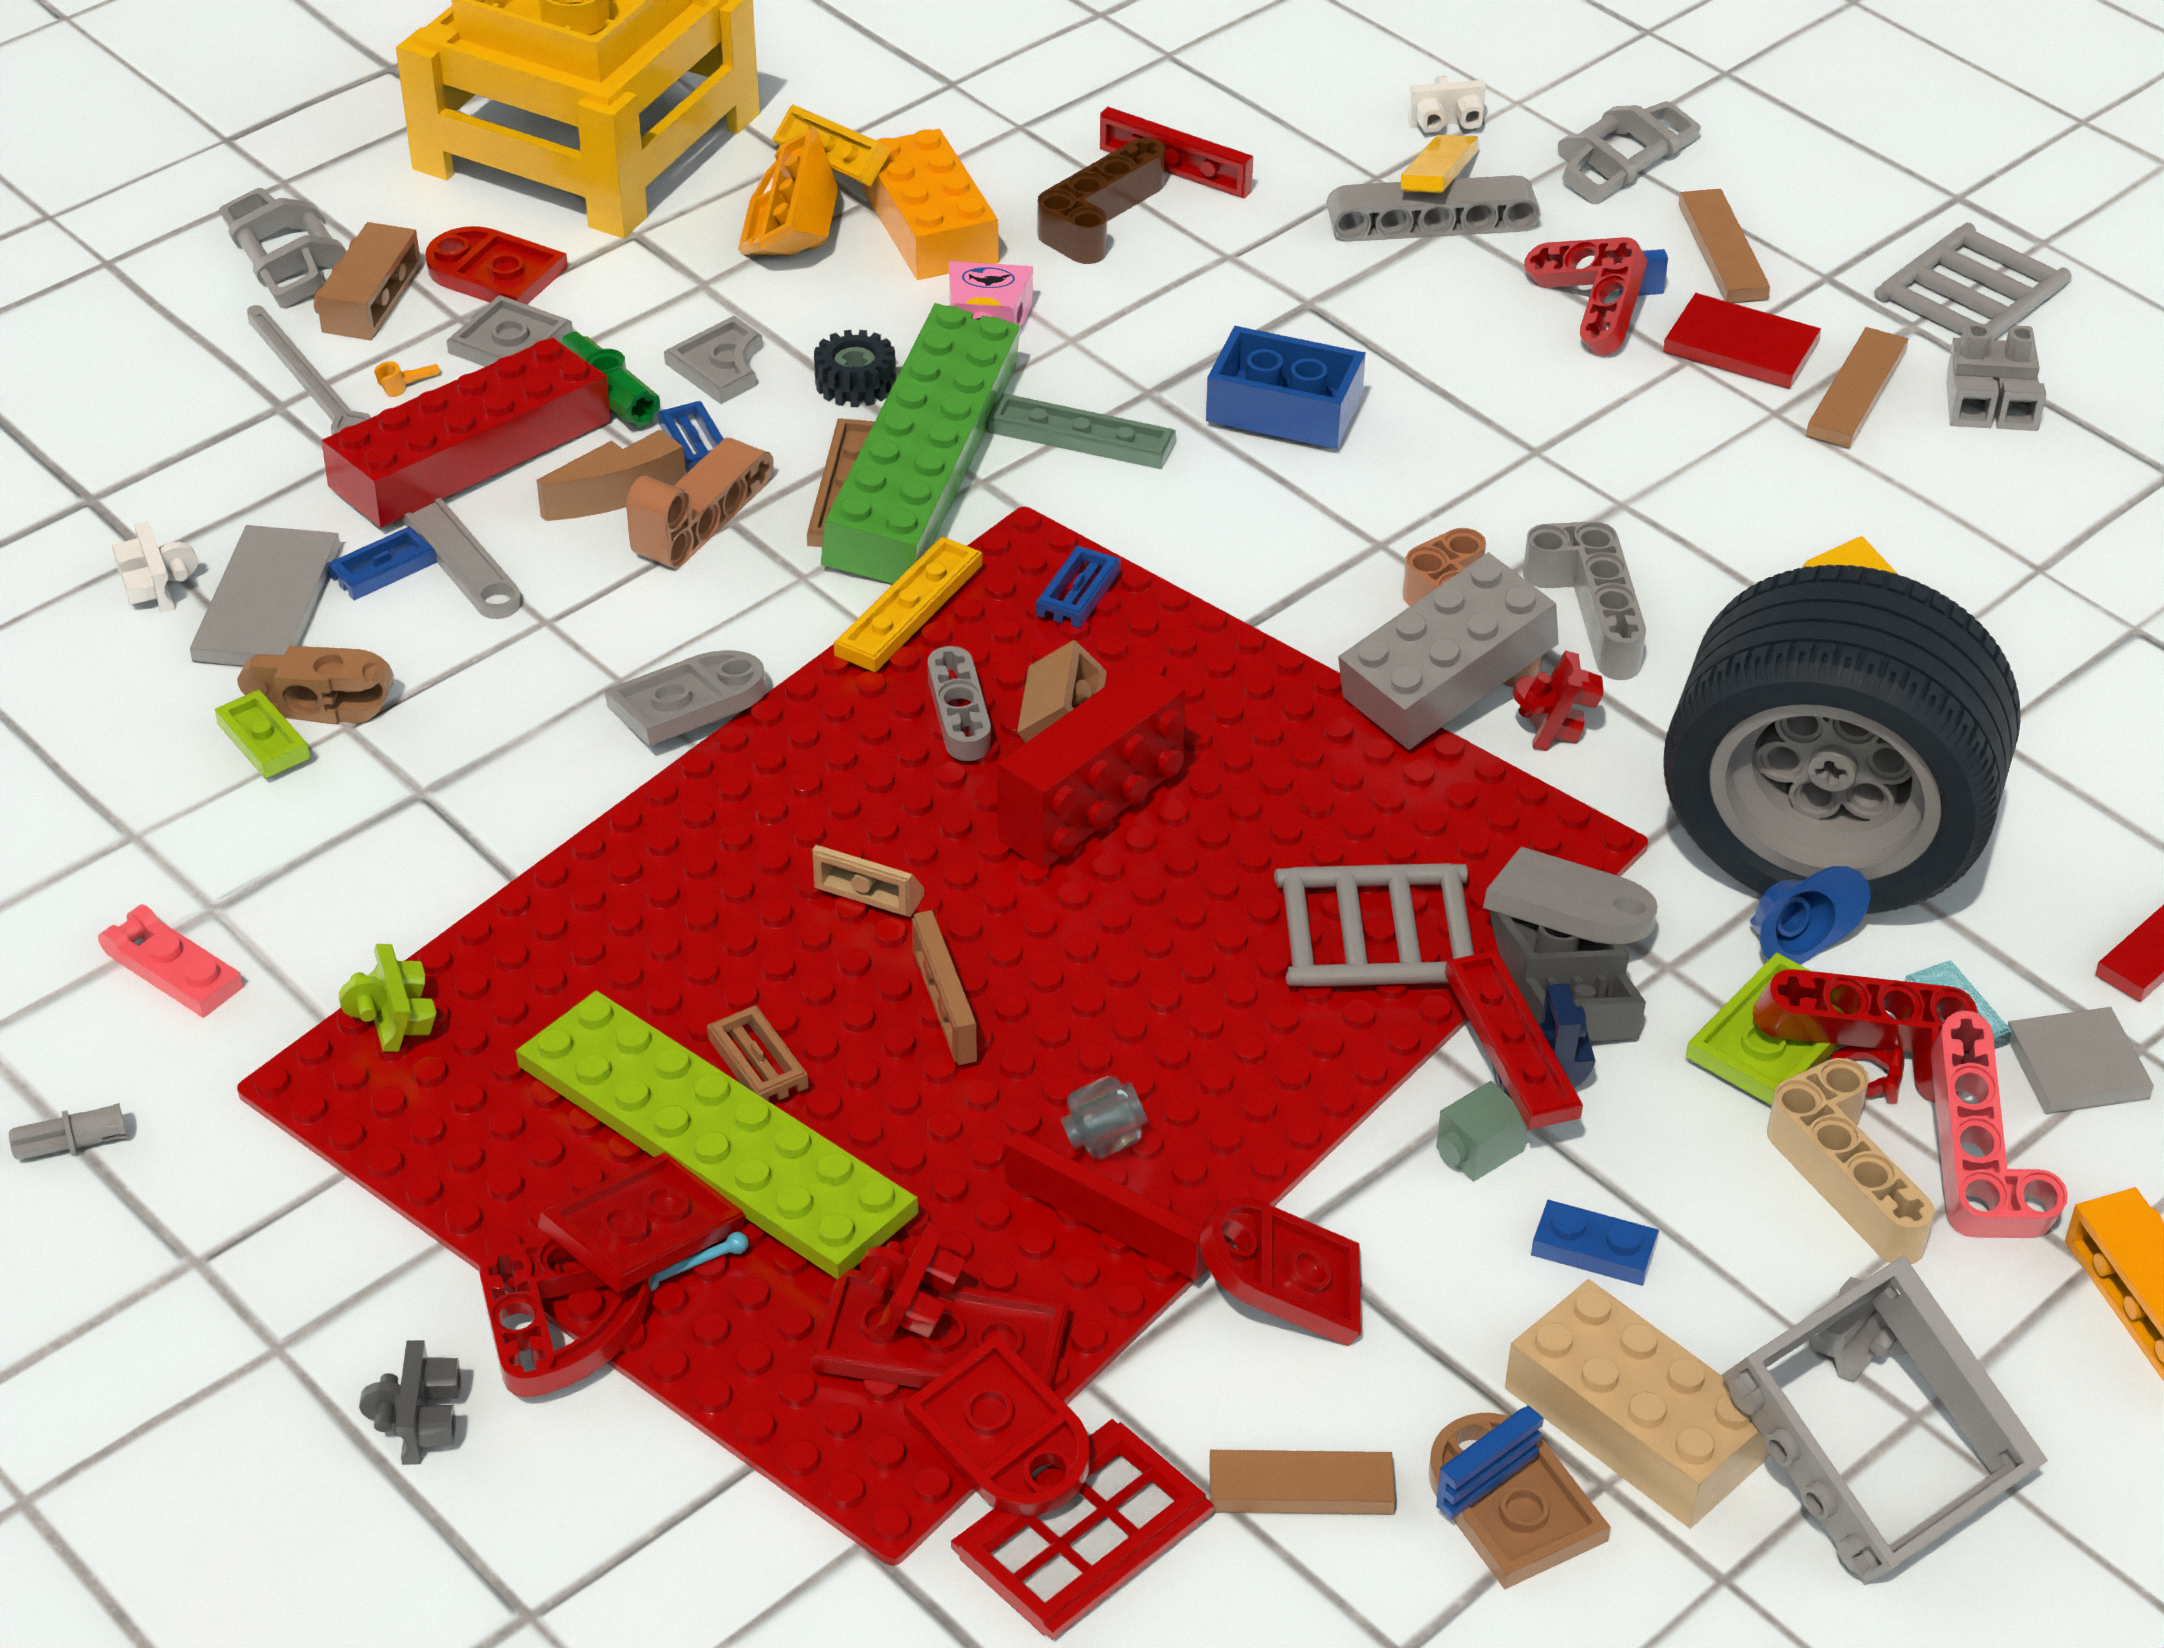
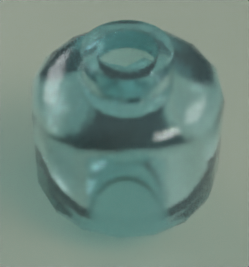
M1106 1076L1071 1092L1067 1098L1070 1114L1060 1118L1073 1149L1084 1145L1089 1155L1096 1159L1105 1158L1139 1142L1142 1137L1141 1126L1149 1123L1131 1081L1122 1084L1114 1076Z

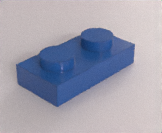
M1548 1199L1533 1239L1531 1256L1643 1286L1657 1245L1659 1229Z

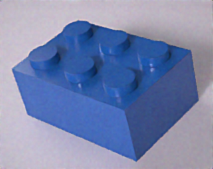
M1234 325L1207 377L1206 421L1221 424L1228 428H1240L1259 432L1275 438L1282 437L1306 442L1317 447L1338 449L1363 397L1366 352Z

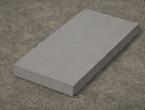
M246 525L190 646L192 661L244 666L246 661L255 657L256 654L285 655L289 646H298L329 575L327 563L335 560L340 549L339 533Z

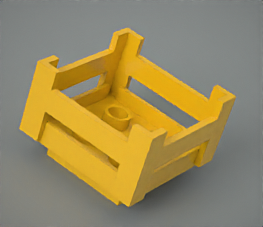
M451 0V7L426 27H420L396 46L413 170L448 180L454 175L453 154L585 197L588 227L623 239L648 218L645 187L725 114L727 118V131L739 134L760 114L753 0ZM687 71L708 77L641 138L639 114ZM475 95H479L577 126L579 129L581 151L457 111Z

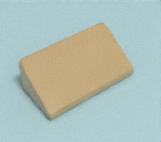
M815 845L812 849L814 887L908 917H911L924 897V887L913 874L819 845Z

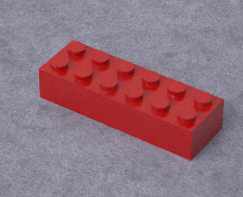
M553 337L538 341L531 347L513 355L502 357L493 364L475 372L464 374L457 380L434 390L423 392L412 400L394 408L385 409L374 417L356 425L347 426L340 432L322 439L328 487L378 527L382 528L405 517V514L409 512L414 513L435 503V500L440 497L441 499L447 498L610 422L607 375Z

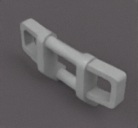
M1668 101L1645 109L1638 105L1612 107L1595 124L1579 134H1570L1558 142L1560 156L1568 161L1562 179L1590 203L1599 204L1619 188L1634 181L1638 172L1658 159L1669 158L1680 149L1695 142L1701 126L1676 105ZM1659 120H1666L1670 122L1673 126L1679 129L1681 133L1676 135L1672 130L1666 127ZM1610 133H1631L1647 147L1627 159L1602 138ZM1587 162L1608 178V180L1603 184H1596L1579 169Z
M257 188L219 208V212L229 228V236L237 246L244 249L254 265L253 272L260 283L267 286L280 308H287L315 294L317 289L324 285L317 266L333 268L335 263L340 262L346 253L343 245L338 240L333 239L322 224L321 213L311 202L288 198H278L275 200L263 188ZM287 226L292 229L306 230L309 235H304L268 254L259 242ZM306 267L309 268V273L285 287H278L276 285L277 282Z

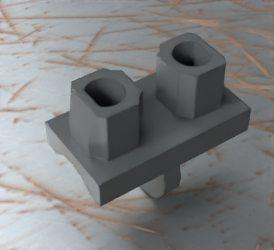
M406 1340L401 1385L398 1384V1377L396 1375L386 1373L381 1376L380 1382L372 1383L361 1391L359 1409L365 1417L374 1421V1428L377 1431L388 1432L392 1429V1423H395L396 1435L403 1439L402 1465L421 1464L423 1447L454 1445L456 1431L454 1405H428V1400L460 1397L462 1380L459 1359L427 1357L425 1340Z

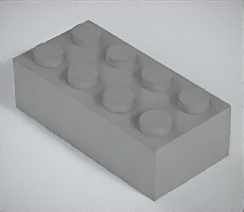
M1488 552L1339 655L1343 697L1405 748L1410 750L1559 644L1556 603Z

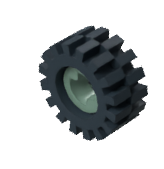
M860 329L858 335H852V330H844V336L842 337L837 333H833L830 335V341L823 338L819 342V347H815L814 372L817 392L819 394L823 393V398L828 402L835 398V404L843 406L846 401L851 403V407H859L858 402L864 401L866 406L873 405L874 398L883 401L887 398L886 393L890 392L896 380L894 346L891 347V342L887 338L881 340V334L874 332L869 337L867 336V330Z

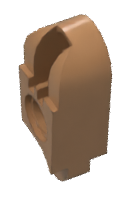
M289 646L285 655L256 654L255 657L248 659L237 681L244 695L260 689L284 718L338 725L339 722L355 724L368 722L379 712L393 685L394 674L390 665L382 657L371 651L349 648Z

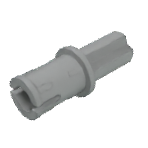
M120 1103L70 1115L68 1110L62 1111V1117L15 1127L9 1131L11 1152L14 1158L18 1160L67 1149L70 1150L72 1155L77 1153L76 1148L127 1138Z

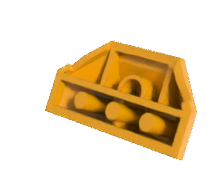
M814 127L781 144L774 155L776 161L764 173L749 202L738 250L743 255L793 256L807 248L812 250L819 247L828 238L838 186L820 135Z

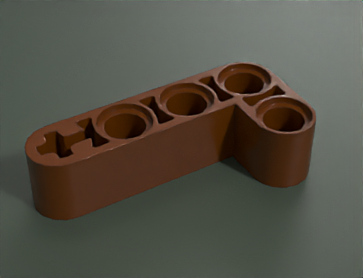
M1138 138L1043 191L1037 199L1038 239L1075 262L1093 264L1102 261L1107 254V222L1163 189L1165 178L1164 144L1153 138Z

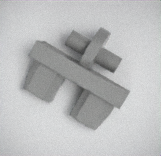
M1850 1277L1840 1288L1838 1297L1864 1280ZM1871 1300L1811 1338L1814 1351L1834 1357L1838 1377L1853 1382L1875 1355L1883 1356L1886 1352L1893 1355L1907 1354Z

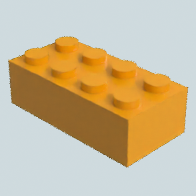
M925 129L911 135L876 140L890 148L891 152L871 187L861 183V188L916 280L949 274V261L999 263L998 218L941 129Z

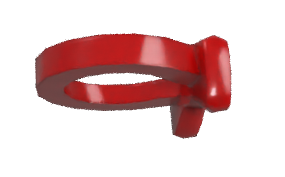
M1847 1045L1831 1055L1829 1060L1834 1058L1873 1060L1889 1070L1887 1076L1878 1078L1868 1084L1866 1097L1886 1092L1887 1103L1897 1104L1905 1065L1902 1049L1895 1048L1888 1052L1885 1049Z

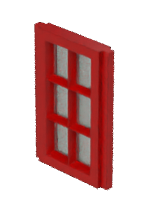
M1114 1419L1109 1420L1088 1436L1090 1448L1089 1472L1080 1491L1068 1503L1049 1513L1034 1516L1014 1515L994 1508L951 1540V1549L959 1555V1560L1043 1636L1047 1635L1052 1640L1214 1513V1504L1206 1498V1494L1122 1422L1117 1423ZM1050 1465L1034 1477L1033 1480L1043 1486H1053L1062 1481L1065 1473L1061 1468Z

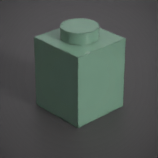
M1489 1081L1440 1110L1436 1148L1449 1165L1459 1168L1474 1182L1524 1152L1527 1126L1513 1100L1492 1081Z

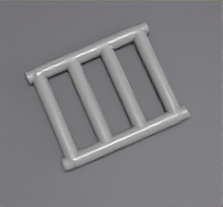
M1966 222L1885 280L1875 289L1874 294L1881 302L1890 299L1961 335L1966 324L1978 323L1906 288L1915 281L1992 318L1985 325L1991 327V340H1995L2071 280L2072 275L2065 267L2056 270L1976 232V228L1972 223ZM1964 245L2040 281V283L2032 288L1955 250ZM1940 263L2016 301L2008 307L1931 270V268Z
M1441 863L1276 869L1274 880L1277 888H1283L1292 958V967H1288L1286 974L1287 985L1323 987L1449 983L1444 974L1446 962H1421L1410 885H1441L1453 959L1474 955L1462 883L1467 882L1468 867L1466 864ZM1389 886L1400 963L1368 964L1357 887ZM1336 887L1346 964L1314 965L1305 888Z

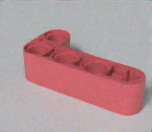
M1970 1011L1955 1012L1946 1019L1931 1051L1946 1214L1949 1223L1957 1232L1974 1238L2041 1237L2050 1231L2067 1204L2068 1193L2066 1186L2057 1175L2050 1171L2040 1169H2007L1993 1032L1990 1024L1979 1014ZM1964 1050L1970 1051L1964 1061V1064L1960 1065L1961 1061L1964 1058ZM1956 1091H1968L1976 1097L1978 1104H1969L1962 1101L1956 1094ZM1967 1142L1978 1146L1983 1152L1984 1157L1969 1155L1964 1151L1961 1143ZM1966 1196L1980 1197L1988 1204L1990 1211H1979L1973 1208L1968 1203ZM2032 1196L2038 1198L2044 1203L2047 1211L2040 1212L2030 1208L2025 1202L2024 1197Z

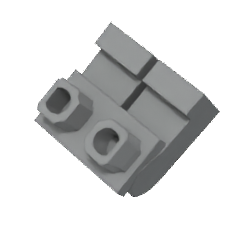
M1966 324L1961 338H1953L1951 355L1948 363L1946 384L1950 426L1991 428L1995 413L1997 429L2038 431L2046 399V390L2044 383H2039L2038 380L2040 367L2033 328L2030 326L2014 325L2009 328L2007 340L2005 341L1991 340V327L1985 324ZM1961 406H1974L1981 410V413L1966 414L1961 411ZM2017 408L2027 413V416L2014 417L2008 415L2007 409Z

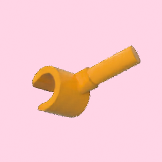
M390 361L379 364L375 368L374 373L378 384L383 386L385 393L389 396L397 397L404 393L406 384L439 375L440 369L438 364L401 372L399 365L396 362Z

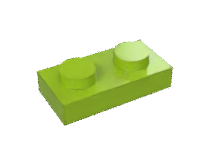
M260 689L214 709L218 726L265 779L310 759L308 743Z

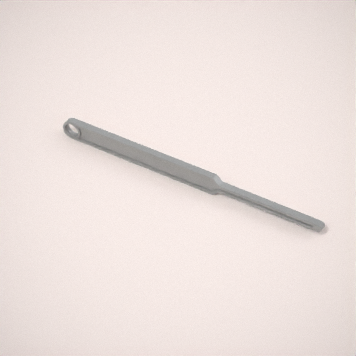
M253 305L247 309L249 324L332 420V435L340 432L347 426L356 425L371 418L368 413L350 410L262 306ZM441 497L436 499L435 503L414 513L409 512L405 514V517L401 518V521L407 527L413 528L435 549L436 560L439 566L482 616L490 619H503L512 616L519 610L521 605L520 593L516 584ZM494 595H507L511 597L509 601L501 604H491L485 601Z

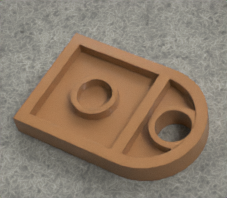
M1497 1413L1470 1414L1454 1420L1441 1430L1433 1443L1429 1463V1481L1436 1497L1440 1467L1464 1451L1459 1447V1444L1467 1440H1479L1510 1416ZM1542 1437L1541 1441L1535 1444L1539 1447V1454L1536 1458L1453 1518V1521L1504 1590L1604 1544L1609 1539L1610 1525Z

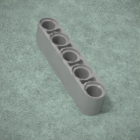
M1517 175L1454 179L1442 193L1401 190V182L1344 185L1334 189L1329 194L1326 202L1334 233L1338 238L1351 242L1521 232L1535 226L1541 215L1532 184L1527 178Z

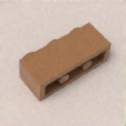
M367 222L358 236L351 240L349 248L340 262L335 263L332 273L324 285L319 287L315 293L314 310L319 314L322 333L372 341L421 267L416 229Z

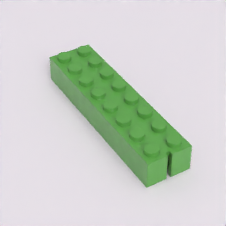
M934 303L825 519L821 565L893 584L933 545L987 430V419L1004 393L1015 370L1021 325L1004 321L998 317L984 315L981 316L980 320L973 319V312L961 310L956 306Z

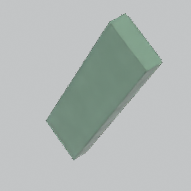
M1005 393L1001 395L987 419L988 433L1161 470L1176 443V430Z

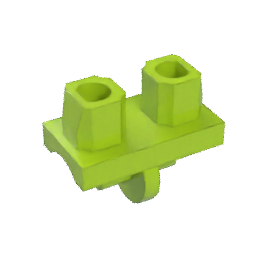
M376 944L374 953L377 965L375 969L367 976L362 972L354 973L350 980L340 989L339 1003L343 1012L350 1017L361 1018V1020L366 1022L375 1021L383 1051L399 1052L404 1035H430L436 1017V1010L432 999L420 998L425 985V973L422 962L397 961L392 944Z

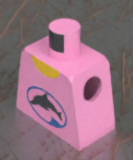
M949 261L950 306H956L961 310L973 312V319L980 320L982 315L998 317L1004 321L1019 324L1022 328L1033 305V266Z

